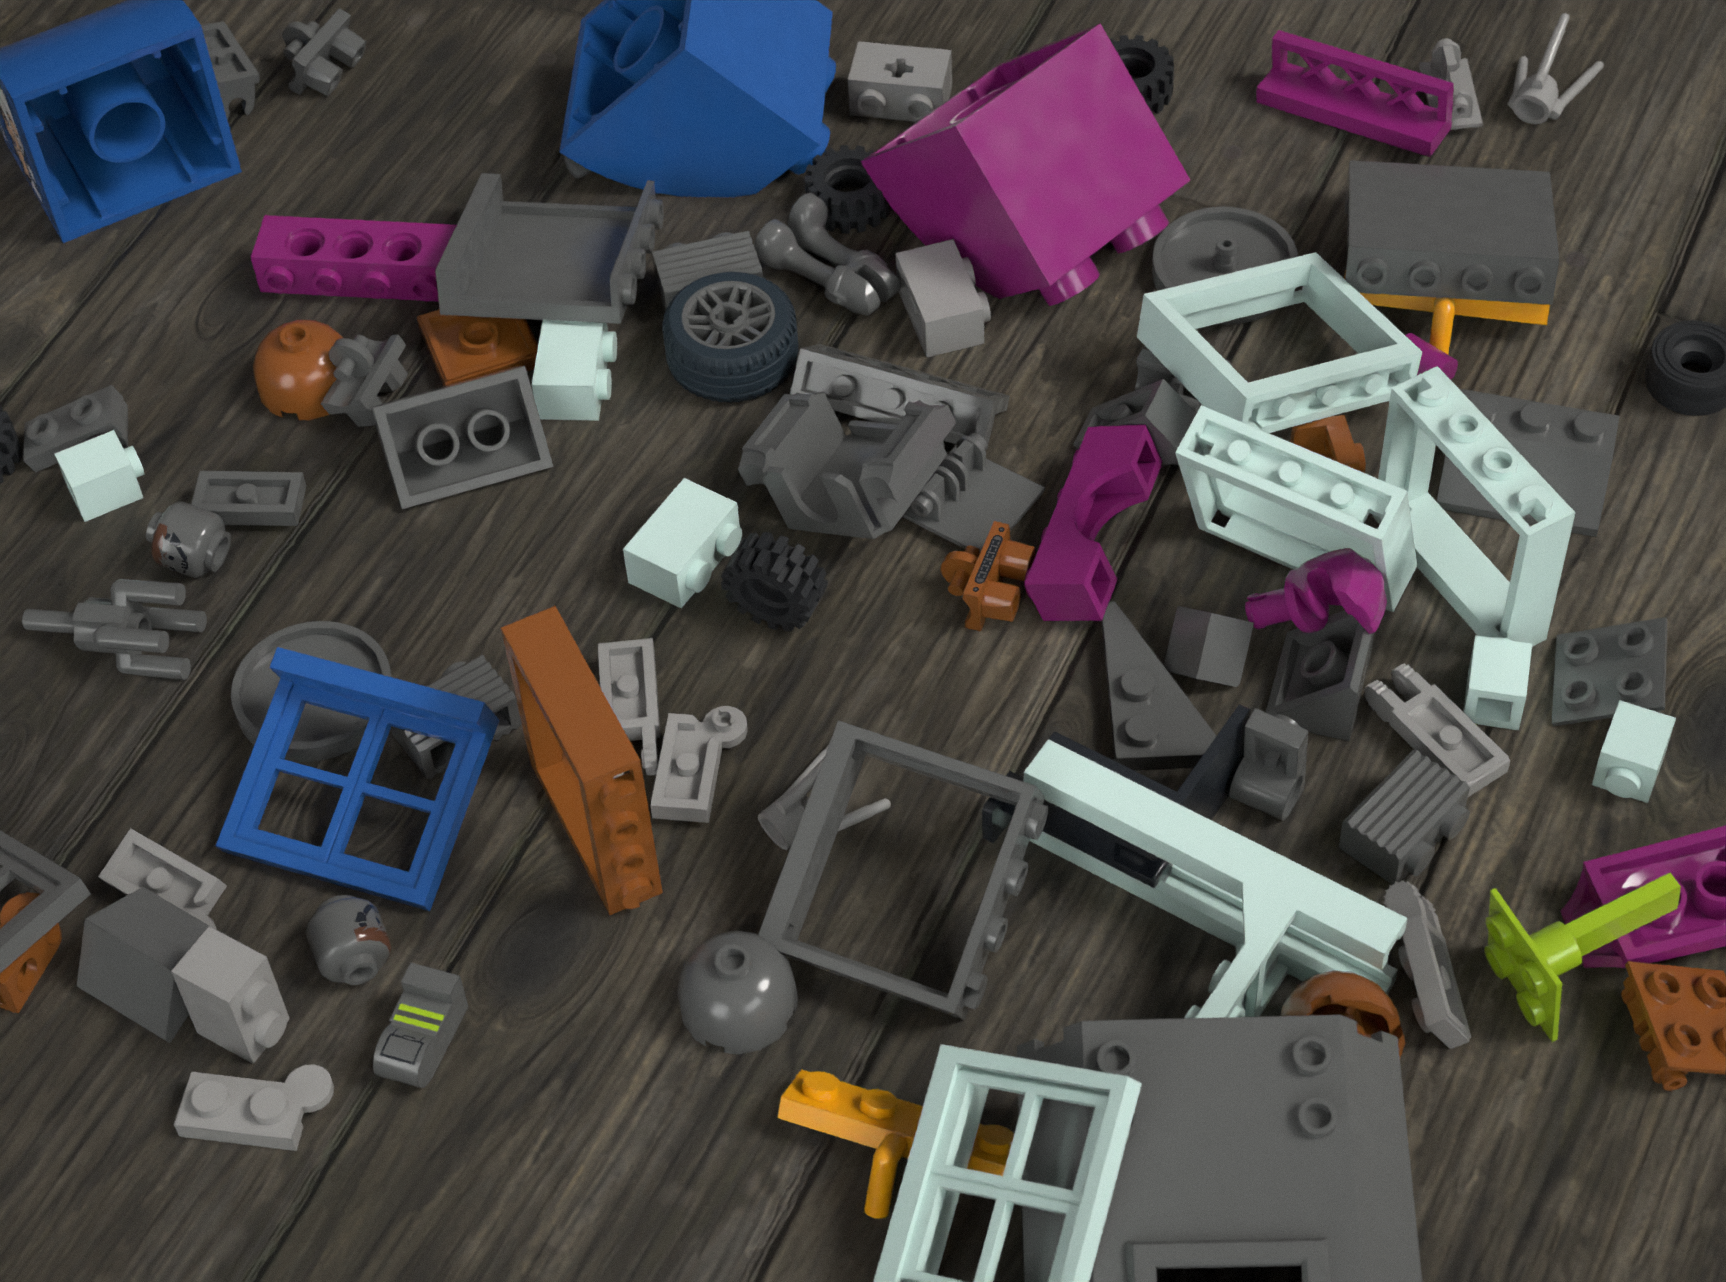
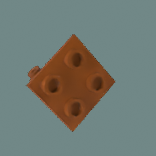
M1628 961L1625 967L1629 977L1623 981L1625 989L1622 991L1621 997L1628 1006L1634 1022L1633 1028L1635 1033L1641 1036L1639 1039L1641 1049L1650 1052L1647 1055V1059L1652 1069L1651 1075L1656 1083H1661L1664 1090L1673 1091L1687 1084L1685 1075L1688 1072L1726 1075V976L1724 971Z

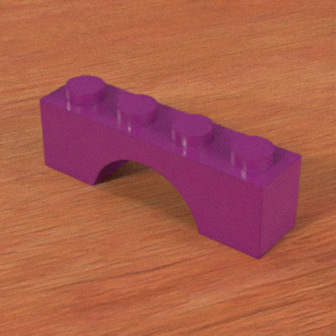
M1146 425L1087 428L1080 448L1074 453L1073 465L1066 483L1058 493L1057 505L1049 525L1043 530L1041 545L1034 562L1028 568L1025 575L1024 585L1026 593L1033 600L1043 621L1103 620L1118 579L1100 543L1094 540L1103 525L1114 515L1132 505L1149 499L1163 461Z

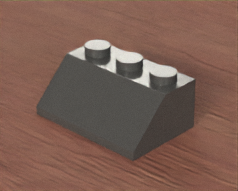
M525 366L512 367L370 407L402 509L553 467Z
M1460 389L1576 512L1571 533L1597 537L1620 416ZM1445 455L1437 503L1444 510L1506 521ZM1530 514L1522 517L1528 525L1538 523Z

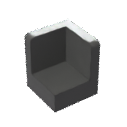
M1177 606L1164 667L1168 672L1237 687L1241 682L1254 623Z

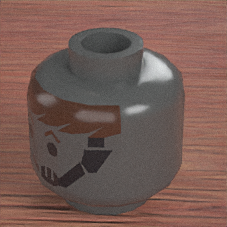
M178 501L170 505L164 513L156 512L153 515L147 528L146 540L152 543L151 552L155 563L186 576L200 578L209 570L216 572L221 567L229 551L231 535L225 531V524L220 515L189 503Z
M351 895L335 896L321 903L309 920L305 931L319 973L332 982L359 985L370 981L387 962L392 950L389 937L376 906L368 900L355 898Z

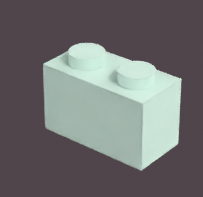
M542 321L532 379L533 396L540 419L599 421L602 400H609L611 396V371L607 369L608 362H615L617 357L616 332L608 331L607 323Z
M683 478L623 548L628 583L682 608L695 592L699 593L705 588L712 571L724 556L732 555L737 549L742 537L737 502Z

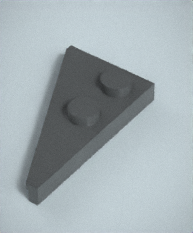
M1115 601L1109 602L1101 624L1114 761L1132 770L1194 768L1216 738L1215 733Z

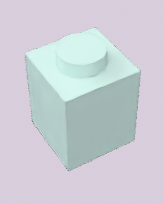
M114 430L55 453L67 488L84 522L143 498L137 481V477L145 475L142 464L133 446L123 449Z
M1475 635L1463 710L1475 724L1519 731L1527 695L1532 650L1531 643L1512 641L1503 637L1490 638Z
M1619 700L1600 752L1592 785L1608 790L1619 797L1633 798L1648 803L1676 718Z

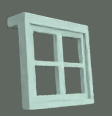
M941 1044L873 1282H964L937 1275L960 1193L996 1200L974 1282H993L1014 1204L1066 1215L1048 1282H1089L1141 1083L1123 1075ZM989 1088L1025 1095L1003 1176L967 1169ZM1043 1098L1095 1107L1073 1190L1021 1180Z

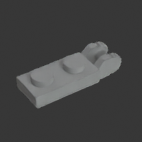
M653 638L598 643L600 688L630 741L643 740L641 757L646 775H656L659 764L657 738H661ZM624 772L614 776L613 779L624 775Z
M1401 664L1390 673L1393 684L1396 687L1395 689L1399 691V694L1403 695L1406 700L1405 703L1391 689H1388L1382 681H1373L1363 689L1365 691V700L1372 707V710H1375L1383 721L1389 722V725L1414 750H1419L1422 756H1428L1431 762H1437L1441 768H1447L1449 773L1457 775L1460 781L1467 782L1470 787L1468 797L1508 772L1510 765L1509 756L1435 684L1431 686L1409 665Z
M1403 880L1398 883L1395 881L1394 885H1389L1390 888L1385 890L1386 895L1383 896L1385 902L1383 903L1387 906L1386 908L1407 918L1406 929L1402 935L1405 945L1399 947L1398 951L1406 974L1415 982L1418 997L1412 999L1415 1017L1425 1033L1432 1032L1450 1049L1468 1043L1472 1037L1446 941L1442 935L1438 916L1434 913L1436 910L1428 899L1424 896L1420 897L1418 889L1409 881L1406 883Z

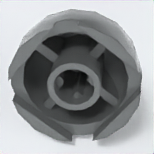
M735 930L720 933L699 944L683 963L678 982L677 993L683 1024L696 1041L705 1046L706 1041L712 1045L724 1047V1053L738 1055L759 1051L780 1039L788 1029L787 1022L793 1015V1011L796 1012L798 1003L797 988L789 960L771 942L750 932Z

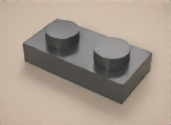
M199 471L191 505L220 515L225 525L298 526L306 483L303 472Z

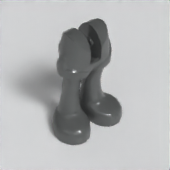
M806 193L796 201L790 212L788 225L774 219L763 226L754 243L759 261L773 269L797 273L824 287L825 297L834 304L844 306L853 313L869 316L879 308L880 302L888 301L900 291L901 282L899 278L888 268L887 263L879 255L869 250L859 252L852 250L836 241L826 231L827 207L824 201L813 193ZM806 252L811 253V254H813V255H815V256H817V257H819V258H821V259H823V260L829 262V263L832 264L834 267H836V269L833 268V267H830V266H828V265H825V264H823V263H821V262H819L818 260H816L815 258H813L812 256H810V255L807 254Z

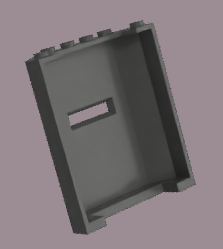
M1311 1015L1080 1021L1064 1027V1040L1044 1047V1042L1037 1039L1017 1045L1018 1058L1128 1076L1141 1083L1089 1282H1157L1156 1269L1301 1266L1302 1282H1422L1398 1037L1380 1031L1371 1034V1038L1358 1034L1357 1021L1345 1016ZM1017 1093L1019 1119L1025 1095ZM1043 1098L1021 1180L1073 1190L1095 1107ZM1021 1206L1024 1282H1048L1066 1215Z

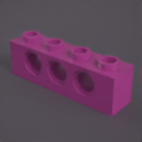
M264 215L252 251L251 261L260 292L439 302L435 270L457 225Z

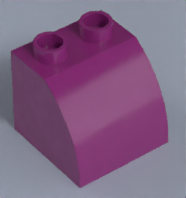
M1101 23L998 64L861 161L876 187L883 192L884 198L925 246L954 240L961 258L968 257L970 259L975 275V285L998 299L1038 289L1048 306L1059 304L1073 297L1098 279L1100 273L1090 256L1109 241H1111L1117 253H1124L1145 243L1165 229L1169 221L1159 204L1191 181Z

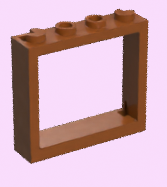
M554 606L503 626L501 631L531 765L609 915H613L624 909L640 907L639 903L663 893L641 762L558 609ZM630 770L629 773L613 779L614 776Z

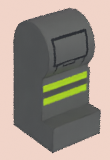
M410 962L401 981L404 991L389 1020L390 1025L384 1029L377 1043L373 1059V1070L376 1076L424 1088L434 1076L469 1006L459 975Z

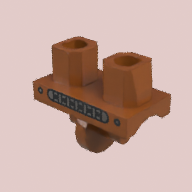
M994 521L981 552L977 547L969 545L964 551L949 552L943 559L940 571L942 576L950 583L948 591L955 596L963 595V600L970 608L965 620V628L981 631L986 618L1013 622L1021 599L1020 586L1003 583L1002 580L1004 577L1025 581L1026 572L1032 566L1036 557V550L1033 546L1010 540L1009 524Z

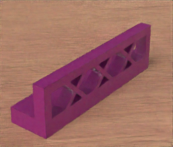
M1278 30L1272 37V69L1256 88L1257 103L1427 157H1431L1452 128L1454 83ZM1287 51L1299 54L1308 64V67L1304 68L1287 63ZM1333 64L1342 67L1351 77V80L1346 81L1337 78L1328 65ZM1376 77L1385 80L1396 93L1391 95L1381 92L1371 79ZM1421 91L1438 96V108L1424 105L1415 93Z

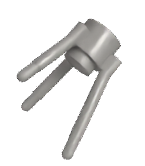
M1567 13L1560 15L1537 73L1526 78L1528 59L1522 56L1518 60L1514 90L1508 106L1513 109L1519 119L1526 123L1541 124L1548 117L1553 120L1559 119L1564 107L1604 67L1603 62H1595L1558 98L1557 83L1553 77L1548 75V72L1570 18Z
M828 746L781 797L758 815V820L764 831L784 850L790 848L809 800L806 794L814 786ZM881 799L845 814L838 832L889 809L891 806L888 799Z

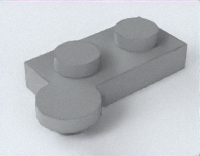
M720 706L712 709L705 716L703 722H699L693 715L668 713L650 804L652 818L709 823L722 748H732L739 745L745 739L748 732L747 719L742 711L731 706Z
M131 828L98 876L105 883L125 895L145 887L216 929L215 923L208 914L227 887L218 878Z
M315 1064L296 1068L288 1075L285 1083L191 1072L174 1126L179 1137L297 1151L303 1131L301 1122L303 1114L315 1112L325 1107L334 1094V1084L329 1072Z

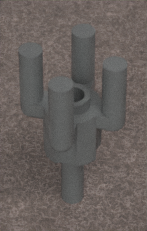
M118 579L112 583L110 588L111 599L89 597L84 603L78 602L74 612L26 609L23 614L22 624L26 630L74 634L73 641L77 648L82 651L115 653L116 667L121 673L183 680L188 678L191 671V663L188 658L145 655L141 651L165 653L169 647L168 633L152 629L203 632L207 624V617L204 611L146 607L140 603L182 605L186 597V590L183 584Z

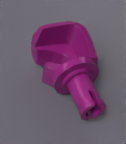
M1345 548L1314 557L1301 564L1299 568L1291 570L1286 577L1285 587L1282 589L1249 595L1247 597L1249 601L1245 603V611L1248 621L1254 623L1253 627L1255 629H1262L1269 625L1292 620L1302 632L1312 633L1323 629L1327 624L1329 605H1340L1369 634H1372L1377 630L1384 616L1387 597L1381 572L1369 559L1350 548Z

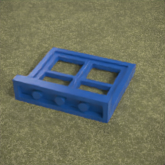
M277 647L269 668L280 678V681L216 847L224 853L430 911L499 719L487 704L482 701ZM306 703L369 720L348 777L284 760ZM391 726L456 744L435 801L370 783ZM279 772L343 789L321 847L258 829ZM365 796L430 813L409 872L344 854Z

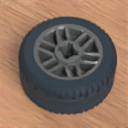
M722 272L708 275L686 285L684 289H681L673 297V300L670 301L669 306L666 308L662 330L667 364L675 380L684 389L698 397L719 402H740L755 399L771 392L772 389L782 384L795 366L799 349L796 313L787 294L778 285L773 284L770 280H766V278L743 272Z

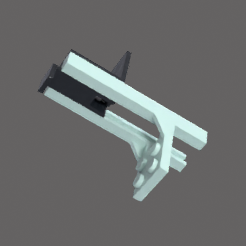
M1241 704L1238 705L1177 792L1055 731L1026 768L1024 777L1012 771H1009L1006 775L1037 786L1045 797L1042 804L1048 806L1045 826L1037 840L1030 838L1029 841L1235 946L1236 957L1233 962L1223 960L1216 969L1208 988V992L1211 995L1203 1007L1200 1008L1197 1005H1193L1184 1018L1259 1017L1287 974L1305 981L1316 974L1333 970L1355 972L1377 983L1386 994L1389 993L1394 985L1398 969L1386 963L1390 949L1397 939L1400 940L1405 932L1406 917L1212 821L1228 798L1234 775L1244 757L1245 725L1250 718L1251 709ZM989 798L982 809V837L994 843L1011 821L1016 806Z

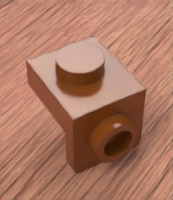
M1345 415L1327 417L1292 427L1291 443L1365 473L1366 461L1362 444L1353 442Z

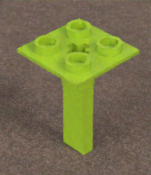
M1670 872L1566 925L1556 921L1530 935L1525 931L1497 889L1494 888L1490 890L1489 916L1485 919L1488 929V946L1484 948L1485 956L1493 972L1500 979L1507 977L1518 992L1516 995L1517 1002L1526 1020L1532 1026L1540 1024L1549 1039L1554 1042L1558 1038L1562 982L1558 976L1581 965L1582 956L1678 909L1681 886Z

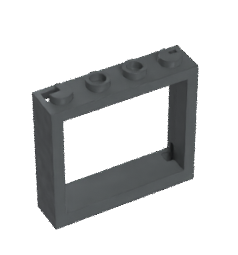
M838 720L758 936L771 942L785 957L965 1021L969 1008L977 1009L984 996L988 977L982 974L989 951L997 953L1003 943L1008 919L1002 917L1009 896H1017L1025 882L1028 862L1022 860L1030 838L1037 840L1045 826L1048 815V806L1042 805L1045 797L1035 785ZM865 756L1016 806L949 994L798 941Z

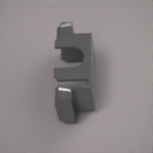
M824 391L817 394H799V392L794 395L784 394L743 446V454L738 471L746 486L752 484L766 485L788 529L875 539L895 527L947 456L943 440L956 424V421L948 404L941 406L922 403L919 399L916 402L912 403L909 401L904 407L905 416L899 424L851 420L848 424L851 434L846 436Z

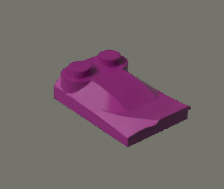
M1726 825L1583 862L1577 887L1569 901L1561 909L1565 925L1670 872L1681 886L1678 909L1582 956L1583 967L1626 968L1625 964L1628 961L1654 963L1725 947Z

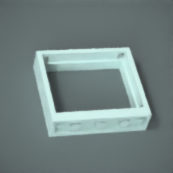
M1316 252L1146 293L1143 296L1137 338L1204 407L1267 433L1390 401L1392 387L1417 376L1422 351ZM1303 286L1302 290L1295 291L1296 287ZM1305 302L1358 354L1248 383L1195 329Z
M1438 366L1392 387L1378 479L1404 489L1408 493L1417 568L1478 636L1508 638L1512 641L1531 643L1532 647L1545 641L1548 635L1576 512ZM1436 445L1520 535L1510 582L1428 493ZM1530 514L1538 523L1529 526L1522 517ZM1373 515V518L1380 525V517Z
M1201 405L1175 452L1198 528L1291 569L1299 568L1301 564L1324 553L1350 548L1369 559L1381 572L1387 597L1386 610L1394 612L1417 568L1407 491ZM1218 509L1221 511V514L1230 517L1225 528L1211 522ZM1369 513L1380 517L1381 523L1378 529L1364 524Z

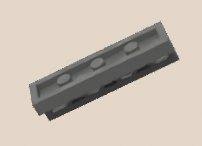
M822 344L800 348L790 395H794L797 392L799 394H817L824 391L834 411L877 423L899 424L905 416L904 407L909 401L913 403L920 399L922 403L941 406L948 404L956 424L943 441L957 445V441L962 436L977 433L986 440L987 448L995 414L1007 411L1010 398L1006 394Z

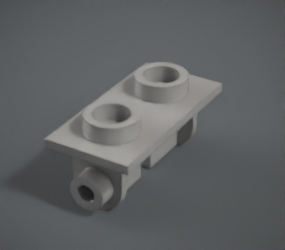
M1439 40L1432 50L1431 61L1419 63L1420 72L1454 83L1451 130L1482 127L1483 122L1467 58L1461 59L1460 47L1452 40ZM1425 93L1428 106L1438 108V96Z

